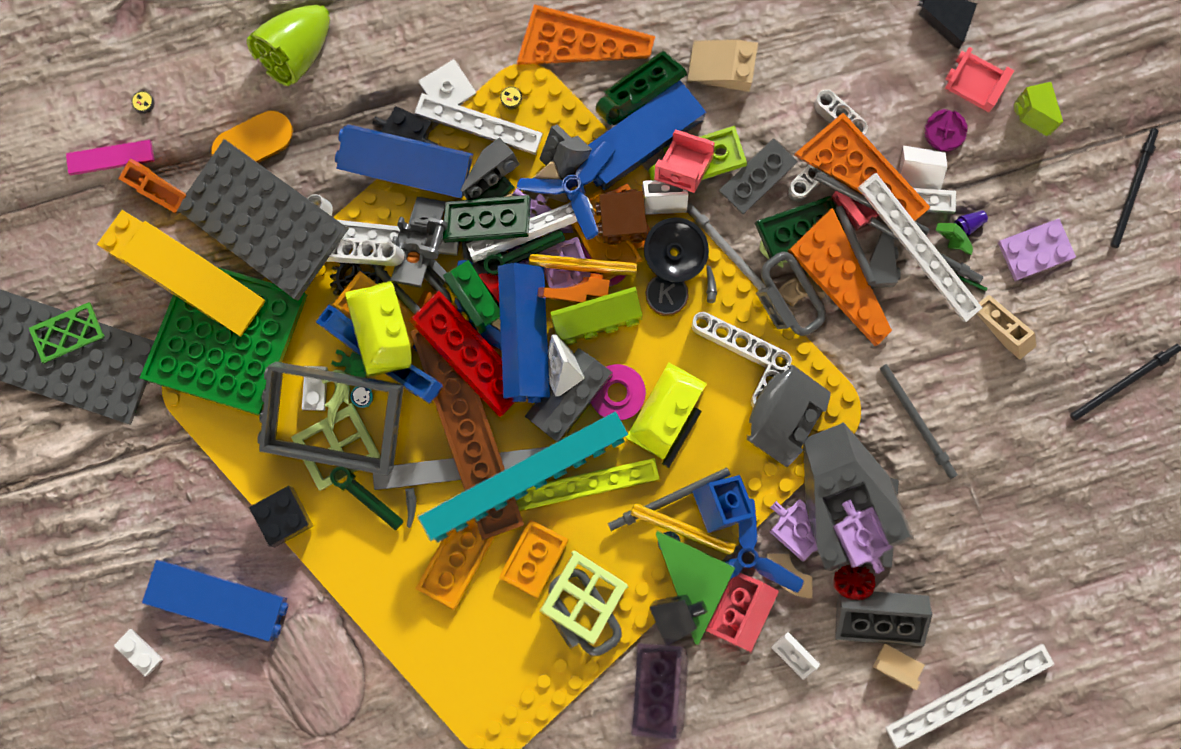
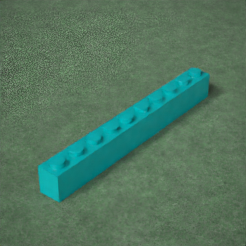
M615 411L419 515L418 520L430 541L435 539L436 543L449 537L447 532L453 529L458 532L468 527L467 522L473 518L479 521L488 516V510L495 507L497 511L508 505L507 500L513 497L516 500L528 494L526 490L534 486L535 489H538L548 484L546 479L552 476L557 479L567 473L566 469L573 465L576 469L587 463L585 458L591 455L596 458L606 452L604 448L610 445L613 448L625 442L623 438L628 433Z

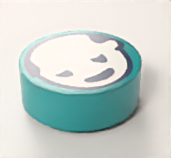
M357 386L352 390L351 401L355 406L366 408L373 402V392L369 388Z

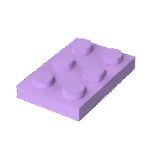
M1059 218L998 242L1014 281L1076 258Z

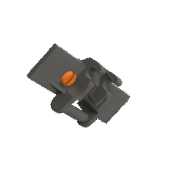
M417 197L409 224L404 221L403 217H399L397 225L400 233L398 237L393 236L392 243L403 250L404 260L400 265L395 266L391 282L421 288L428 263H430V259L438 258V248L443 231L447 229L448 224L442 220L446 201ZM433 234L430 247L425 246L428 235Z

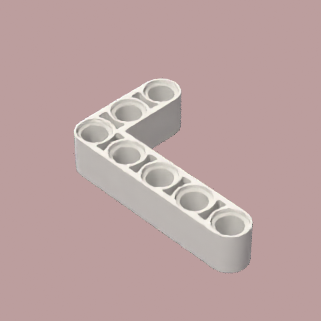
M830 90L819 92L814 102V108L819 115L830 124L837 118V113H844L865 135L868 126L863 118L834 92ZM826 99L830 105H823L820 100ZM809 164L791 183L788 190L790 199L795 202L803 201L820 184V182L811 178L808 172H820L826 176L827 174ZM794 187H802L804 193H796Z
M317 194L307 198L317 206L320 205L322 210L332 216L333 207L329 201ZM342 238L326 262L398 266L404 260V252L400 247L389 241ZM393 250V254L389 257V253Z
M699 312L693 318L692 329L696 334L766 368L751 398L752 408L755 405L756 397L760 395L767 385L766 377H774L777 373L782 374L789 369L788 366L791 365L792 359L786 351L706 312ZM704 319L707 321L708 326L706 328H699L696 321ZM719 328L726 330L727 336L725 338L718 337L716 330ZM743 338L747 342V346L743 348L738 347L735 340ZM760 347L765 349L766 356H757L755 349ZM782 357L786 361V366H777L775 358Z

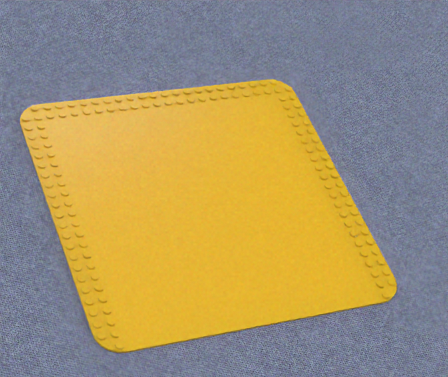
M514 64L502 69L476 91L477 94L460 105L543 133L536 155L508 146L514 152L520 164L512 172L505 175L515 187V190L521 178H533L546 166L540 160V156L552 126L559 125L571 138L579 136L587 145L608 131L553 72L537 64ZM507 87H516L521 92L522 102L515 109H507L501 103V92ZM443 124L436 126L428 136V140L438 143V146L472 153L473 159L470 172L482 150L494 142ZM640 165L605 191L601 187H597L592 181L584 186L585 196H589L599 190H602L603 193L612 191L627 183L630 189L642 191L643 181L651 180L649 172ZM376 179L338 212L334 218L336 220L398 226L399 217H403L404 221L409 224L417 197L441 201L466 200V198H457ZM549 198L546 206L553 210L571 203V201L568 200L567 203ZM688 213L645 214L650 230L658 222L667 218L678 217L693 223L695 222ZM573 227L574 233H563L565 240L578 237ZM702 228L701 230L706 236L709 247L708 259L698 275L684 281L688 287L689 297L686 306L680 312L673 316H662L656 314L648 306L645 291L648 283L657 275L647 265L644 257V248H641L637 251L643 262L637 265L636 275H627L621 282L609 287L608 295L636 287L643 315L642 320H639V324L632 327L620 326L618 327L619 330L612 333H606V331L597 333V337L585 340V337L577 339V343L568 346L573 353L578 348L605 367L614 364L626 365L634 369L641 376L646 389L645 400L641 409L634 416L621 420L627 433L632 428L668 362L707 383L694 406L702 412L670 468L662 465L663 459L627 440L625 437L623 438L625 442L615 448L612 445L604 448L606 451L604 454L596 458L593 455L585 458L587 463L575 469L573 465L566 469L567 473L557 479L554 476L546 479L547 482L652 458H655L660 478L657 481L520 511L524 526L495 536L455 610L415 589L441 541L436 543L435 539L432 541L428 539L418 520V516L465 492L462 480L374 490L372 472L361 470L354 472L356 481L403 519L402 525L397 530H394L346 489L342 491L339 487L332 484L319 491L302 459L260 452V444L257 442L258 434L262 427L260 416L162 386V396L168 411L251 505L287 486L295 489L314 527L285 543L469 749H521L656 623L649 608L653 601L678 596L656 537V531L665 533L669 530L639 518L636 519L635 523L629 526L626 524L613 531L610 530L607 523L622 517L623 513L632 510L634 504L645 506L727 467L731 475L726 478L740 475L748 497L755 501L756 523L758 527L774 512L770 507L776 501L781 505L805 483L803 451L788 467H785L747 440V435L751 436V423H749L753 409L751 398L766 368L696 334L692 329V321L697 313L706 312L786 351L791 356V365L797 367L831 392L826 412L821 413L808 437L841 423H845L855 434L859 426L861 404L854 386L806 336L795 334L790 327L788 329L776 328L756 295V292L759 290ZM459 242L458 256L439 254L438 258L435 259L446 272L456 268L458 261L464 260L462 242ZM670 250L672 256H677L676 250ZM325 262L306 289L305 293L308 296L282 363L304 367L322 366L327 367L328 371L331 372L334 370L345 371L346 367L338 368L331 365L332 360L335 362L342 361V356L336 354V351L339 349L348 357L354 351L316 323L327 306L331 305L334 307L333 304L339 297V295L335 296L333 294L336 288L330 286V283L335 281L330 278V274H336L332 267L340 266L337 262ZM360 264L362 271L375 272L371 266ZM386 266L384 269L391 278L395 266ZM707 266L711 267L716 282L717 295L714 303L707 302ZM352 267L346 271L343 279L352 273ZM544 273L545 287L550 288ZM266 277L262 279L263 281L273 283ZM425 279L421 288L398 284L416 304L424 291H430L433 294L437 292ZM446 287V289L451 295V304L458 310V307L455 303L454 295L452 294L449 287ZM586 296V301L595 299L597 297ZM397 297V300L400 301L403 305H405V304ZM545 298L548 349L552 334H556L550 312L579 303ZM463 313L462 316L468 321V316L466 313ZM704 319L696 321L699 328H706L708 326L707 321ZM722 328L716 330L718 337L725 338L727 336L726 330ZM743 338L735 340L738 347L743 348L747 346V342ZM489 344L502 358V350ZM412 346L411 364L424 372L418 353ZM761 347L755 349L757 356H766L765 349ZM782 357L775 358L777 366H786V361ZM283 373L276 439L293 442L292 436L327 418L328 407H325V411L302 410L303 376ZM385 373L367 377L370 379L397 383L395 380H393ZM766 377V383L768 384L773 377ZM334 382L327 383L326 403L330 401L334 394ZM614 383L608 388V397L614 402L623 401L627 396V389L621 383ZM349 385V403H352L351 392L357 386ZM404 388L394 465L454 458L435 402L432 400L428 403ZM370 389L374 396L371 405L366 408H359L355 405L354 407L381 455L389 392ZM480 397L499 453L549 447L557 443L525 417L535 403H528V399H526V402H515L503 416L499 417ZM344 401L339 406L337 412L346 408L349 404ZM590 404L564 438L604 417L599 415L592 404ZM350 416L335 423L334 429H332L339 442L358 432ZM323 431L304 440L306 445L326 449L331 447ZM361 438L342 447L343 451L363 456L369 454ZM315 462L323 479L330 476L333 469L340 467ZM347 477L341 479L338 482L344 483ZM414 488L417 499L416 511L412 526L408 528L405 490ZM693 493L655 510L658 513L707 532ZM529 519L569 539L538 599L499 579ZM739 523L710 532L712 535L734 543L735 548L740 544ZM677 534L681 542L721 561L728 555ZM572 551L583 555L628 585V588L624 590L612 611L622 629L621 640L615 647L600 656L587 654L580 644L570 649L550 617L540 612L549 596L550 583L563 572L572 556ZM577 564L576 569L584 571L591 580L594 573ZM573 577L568 580V582L585 591L586 588L579 578ZM599 577L594 586L605 603H607L615 587ZM562 590L559 597L571 614L579 599ZM584 603L575 622L591 631L601 613ZM606 622L596 642L593 645L590 643L591 646L598 647L613 636V630L608 622Z

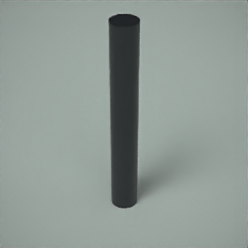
M694 407L662 465L670 468L700 416L701 410Z

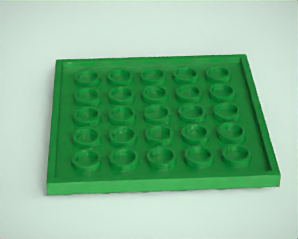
M219 268L266 301L248 328L240 337L173 295L140 379L260 416L261 411L264 409L262 393L266 388V380L264 379L265 369L274 362H283L308 295L304 292L298 301L274 283Z

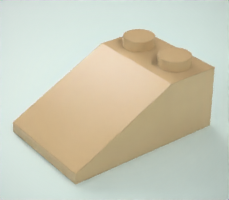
M743 40L694 41L687 82L749 92L753 80L758 43Z

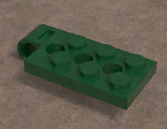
M663 50L605 90L606 96L599 99L595 110L609 125H616L687 76V72L683 66Z

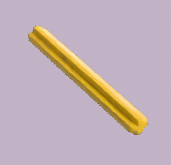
M531 254L529 257V265L551 269L635 276L637 272V264L539 254Z
M634 504L632 507L631 515L728 555L734 552L735 544L641 505Z

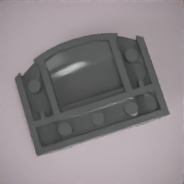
M789 365V369L782 374L777 373L764 387L750 415L751 436L747 435L749 442L785 467H788L803 451L801 447L821 413L826 412L831 395L830 391L794 365Z

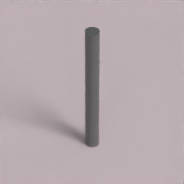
M839 206L835 209L868 285L876 283V279L843 206Z

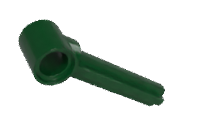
M556 230L505 255H501V253L490 255L484 261L485 270L490 275L498 276V270L491 271L489 269V265L492 262L497 261L501 265L518 263L529 258L531 254L540 253L565 241L564 234L561 230Z
M337 467L332 470L330 480L333 485L339 487L342 491L345 489L394 530H397L402 525L403 519L356 481V475L350 469ZM339 470H343L347 474V479L344 483L338 482L335 478Z

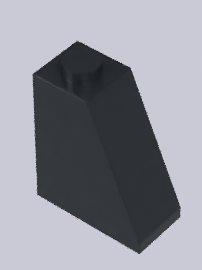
M919 0L917 6L921 8L918 15L950 44L960 49L965 42L977 3L968 0Z

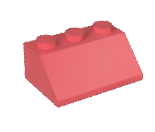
M740 573L729 580L705 631L752 652L779 591L764 582Z

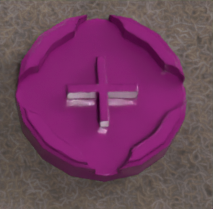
M948 109L934 112L928 118L924 127V135L927 142L934 149L946 152L955 150L962 145L968 131L964 117L958 112Z

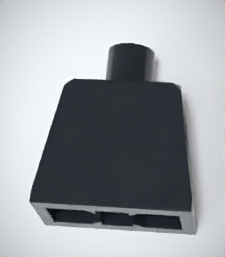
M688 595L655 600L649 607L666 646L696 630L700 624L698 616L707 613L703 600L692 604Z

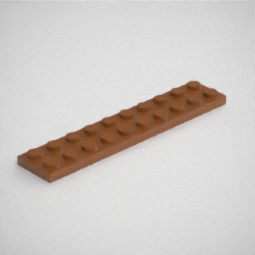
M415 329L410 332L424 373L443 385L438 395L434 398V402L466 491L504 471L505 468L480 396L422 334ZM515 497L507 500V506L497 511L494 507L487 511L488 516L476 521L482 540L524 526Z

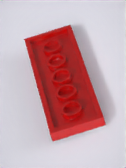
M437 291L408 321L499 417L503 416L515 402H513V398H504L501 356L479 335L440 291Z

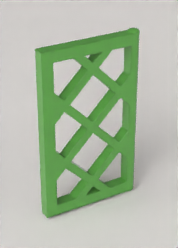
M90 302L29 328L41 358V363L43 364L105 337ZM88 309L89 317L87 321L76 318L79 312ZM70 318L66 330L55 327L58 321ZM74 321L85 324L80 336L70 333ZM89 326L95 328L98 335L89 339L84 338ZM48 327L49 329L44 340L38 338L36 331ZM53 330L64 333L59 345L48 342ZM68 335L78 339L77 344L68 348L63 347ZM46 345L57 348L56 352L46 357L44 353Z

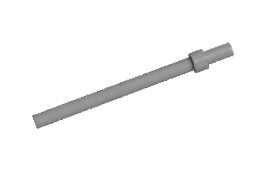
M691 203L687 205V212L695 220L694 223L711 237L758 290L766 288L762 280L709 224L710 220L704 214L701 215Z

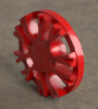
M851 563L850 566L845 565L837 570L833 578V585L840 595L852 600H862L871 596L875 590L876 583L874 574L870 573L867 567H852ZM844 584L845 587L841 589L839 585ZM861 590L864 594L858 595L857 591Z

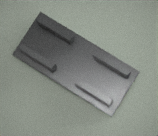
M773 138L719 192L744 215L798 161Z

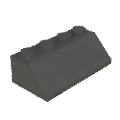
M579 348L574 353V356L585 379L561 396H555L551 385H549L550 397L541 398V402L535 403L525 415L528 420L556 442L561 441L604 385L613 376L612 371Z
M861 590L857 591L858 595L864 594ZM874 591L866 599L852 600L839 594L836 607L835 640L925 646L932 619L930 598L927 595Z

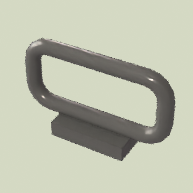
M393 250L389 253V257L393 254ZM430 259L424 279L452 303L451 295L446 289L448 286L443 277L447 272L435 259ZM374 265L375 273L384 283L391 281V277L384 271L382 265ZM393 283L396 296L415 314L420 307L397 283Z
M780 252L766 261L761 270V277L766 288L760 289L756 292V295L777 329H788L790 327L799 336H807L813 333L824 323L826 310L797 259L789 252ZM783 260L787 261L818 313L817 318L804 328L800 327L770 277V270Z
M576 568L569 578H579L585 588L590 582L589 576L584 571ZM560 575L557 576L550 583L549 594L552 591L557 580L559 579ZM594 586L592 591L590 592V596L594 597L595 599L606 605L600 593ZM558 597L553 608L570 617V612L561 598ZM612 613L607 622L613 630V636L598 647L591 646L589 642L551 619L570 649L580 644L582 649L591 656L605 654L615 647L622 637L620 624Z

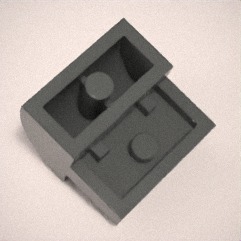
M554 125L549 131L540 160L545 165L554 162L563 181L569 175H576L577 169L588 159L592 149L579 136L571 138L559 125Z

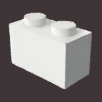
M657 180L643 181L642 191L645 214L687 213V190Z

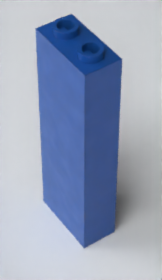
M681 80L588 145L592 149L590 155L604 141L610 143L615 148V153L593 180L597 187H601L604 191L663 150V148L670 145L673 141L675 130L688 132L704 120L706 111Z
M346 125L340 130L338 141L341 144L340 150H337L335 155L336 169L457 198L464 197L460 189L470 173L473 159L472 153L353 125Z
M519 263L498 266L503 395L504 398H513V402H526V399H528V403H540L541 398L550 397L546 300L543 297H537L538 288L545 287L544 267Z
M156 560L142 600L143 604L266 641H274L275 638L279 637L282 625L279 624L289 607V604L286 603L288 599L286 597L163 560Z

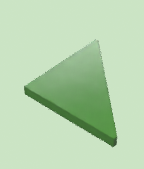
M656 531V537L677 595H688L692 604L703 600L706 605L707 613L698 616L700 624L696 630L691 632L695 644L698 645L735 567L660 531Z

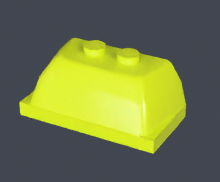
M389 281L372 287L345 292V298L367 377L410 368L411 347L393 283Z
M668 362L626 439L664 460L707 383Z

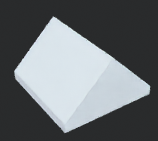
M903 146L899 168L901 176L913 188L941 190L947 170L946 153Z
M552 334L548 349L549 382L554 395L561 396L585 378L573 351L556 334Z

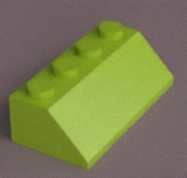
M636 287L550 312L555 333L567 346L577 343L576 340L585 337V340L598 336L597 333L606 331V333L619 330L618 327L623 325L627 327L639 324V320H642L643 316Z

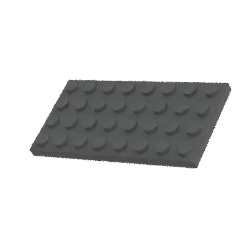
M225 139L186 193V197L177 209L298 301L349 229Z
M0 289V381L131 425L147 385V381L140 379L154 341L99 322L101 330L105 335L104 338L43 364L41 363V358L29 328L67 311ZM79 315L76 316V318L84 321L88 319ZM70 318L58 321L55 327L66 330ZM74 321L70 333L80 336L85 324ZM89 326L84 338L89 339L98 335L96 329ZM44 327L37 330L38 338L44 340L49 328ZM53 330L48 342L59 345L64 333ZM68 335L63 347L68 348L77 344L78 339ZM46 345L44 350L45 356L54 354L57 348Z

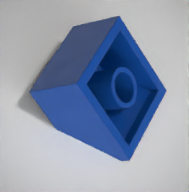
M740 475L709 482L692 491L708 533L730 527L756 516Z

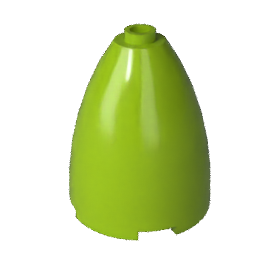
M318 5L303 6L284 12L262 24L247 37L248 49L255 60L259 58L261 64L268 69L266 73L274 80L285 86L295 84L310 68L321 51L329 29L330 13L325 7Z

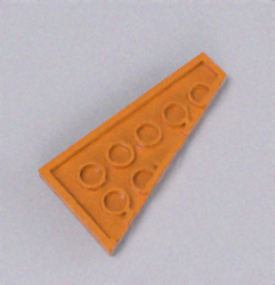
M534 4L517 65L650 59L655 36Z
M844 113L839 115L794 154L795 157L859 193L861 192L857 187L874 173H877L914 221L918 220L931 208Z
M831 208L788 252L793 254L800 266L874 346H877L892 329L871 286L868 285L833 208Z

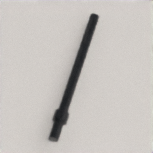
M1156 128L1150 129L1146 143L1142 145L1140 151L1142 155L1111 242V246L1114 248H1119L1150 156L1154 154L1156 148L1154 144L1159 130Z
M1176 343L1166 351H1160L1153 356L1154 359L1072 412L1070 417L1074 421L1078 420L1156 367L1165 365L1171 357L1181 351V346Z

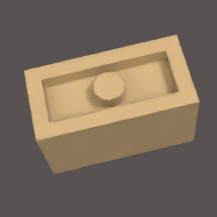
M884 643L873 668L917 690L921 683L918 681V678L925 665Z

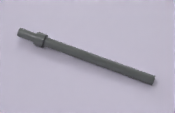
M820 172L815 174L814 180L875 210L861 193ZM915 221L923 233L927 235L929 228Z
M873 216L870 218L869 225L898 240L886 223ZM941 254L957 275L963 278L967 277L977 283L982 282L983 276L971 270L970 266L963 262L958 263Z
M885 364L879 369L936 456L934 459L938 465L943 467L950 479L956 477L958 474L949 462L950 457L946 451H942L889 366Z
M726 467L643 507L653 511L658 510L692 494V491L709 482L724 479L731 474ZM631 510L623 513L622 517L607 524L610 530L613 531L626 524L629 526L635 523L638 518L632 516Z

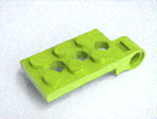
M735 126L700 136V138L708 139L715 143L714 157L702 180L747 166ZM670 146L663 148L665 154ZM723 148L726 150V153L718 156L715 154V151ZM655 165L648 170L651 180H654Z

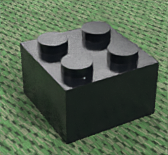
M287 486L249 507L269 547L275 548L314 527L295 489L291 486Z

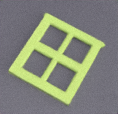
M349 403L346 408L336 413L334 424L350 416L358 431L354 435L339 442L330 428L327 418L291 437L294 443L306 445L304 440L323 431L331 446L328 449L344 452L342 447L361 438L369 452L366 456L381 459L380 453L352 403ZM303 460L319 491L332 485L330 476L323 479L315 462ZM350 469L352 473L358 471L356 469ZM339 470L335 475L337 481L347 477L346 472L343 470Z
M572 551L570 560L540 612L593 645L624 590L628 588V585L583 555ZM577 564L594 573L585 591L568 582ZM599 577L615 587L606 605L589 595ZM562 590L579 599L570 617L553 608ZM584 603L601 613L591 631L574 621Z

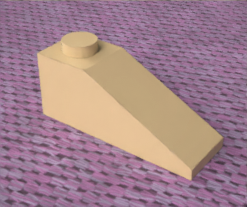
M988 295L979 302L982 309L976 314L999 341L1018 359H1022L1037 347L1035 332L993 297Z

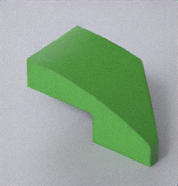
M956 223L937 224L936 231L949 240L947 248L961 249L965 254L972 255L973 246L960 226Z

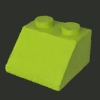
M1052 82L1026 87L1015 100L1014 111L1016 115H1019L1020 121L1045 136L1051 135L1063 123Z

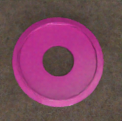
M614 364L606 366V368L612 371L613 376L604 385L591 404L602 417H606L616 411L620 420L628 419L634 416L644 403L646 395L644 382L634 369L626 365ZM621 383L626 387L627 396L623 401L614 402L608 397V388L612 384Z

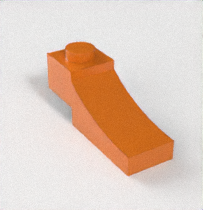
M131 158L118 178L137 189V192L175 214L182 200L186 197V193L169 184L150 171L149 168Z
M590 273V277H582V282L565 288H538L537 297L582 303L586 301V296L599 298L608 295L610 280L603 279V275Z

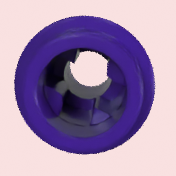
M981 210L959 216L954 223L960 226L968 236L986 223L988 216Z

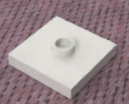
M454 59L419 80V84L427 95L459 106L477 94Z

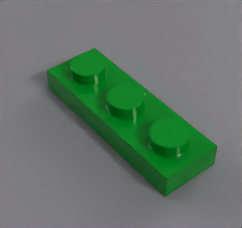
M469 260L450 271L484 321L485 327L500 319V308Z

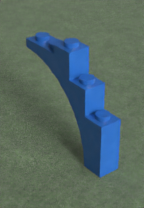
M328 305L316 323L361 356L352 320L336 308ZM412 364L410 368L385 373L398 384H403L406 390L428 403L438 395L440 388L443 386Z

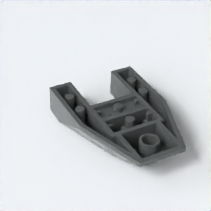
M845 423L807 437L803 444L806 510L816 546L826 570L832 571L850 564L833 527L836 525L835 521L848 516L842 505L846 501L851 500L856 512L874 506L890 546L895 547L914 539L890 476Z

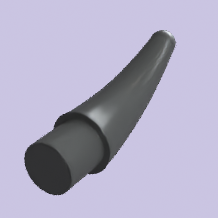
M707 266V302L714 303L717 295L716 282L711 267Z
M414 488L405 490L408 528L412 526L416 511L417 499Z

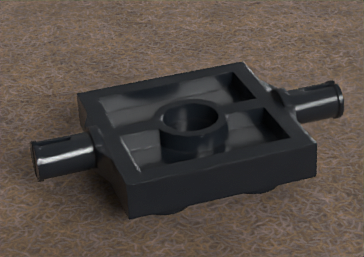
M397 106L394 107L386 121L377 116L374 117L375 120H372V124L382 128L381 132L438 145V143L428 140L429 132L434 125L431 121Z

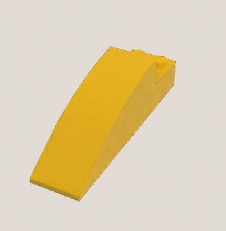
M124 210L120 211L97 243L100 248L240 337L266 302L259 295L148 222H142Z

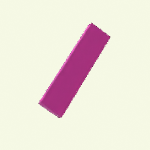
M150 139L66 153L69 175L125 167L130 158L140 164L155 162L153 145Z

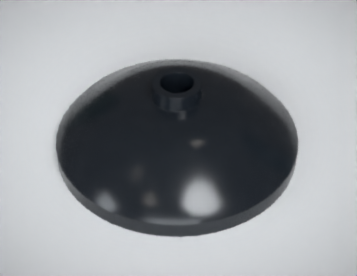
M667 218L658 222L649 231L644 242V257L647 265L655 275L669 282H684L694 278L704 268L708 259L709 247L705 234L695 223L684 218ZM670 250H676L677 256H672Z

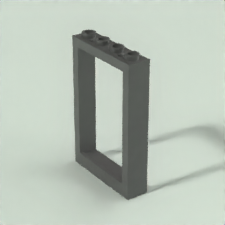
M274 362L268 365L264 373L266 388L262 393V401L264 402V409L260 414L262 427L257 438V442L260 444V452L382 475H388L393 470L404 389L403 384L282 362ZM283 373L389 392L381 459L276 439Z

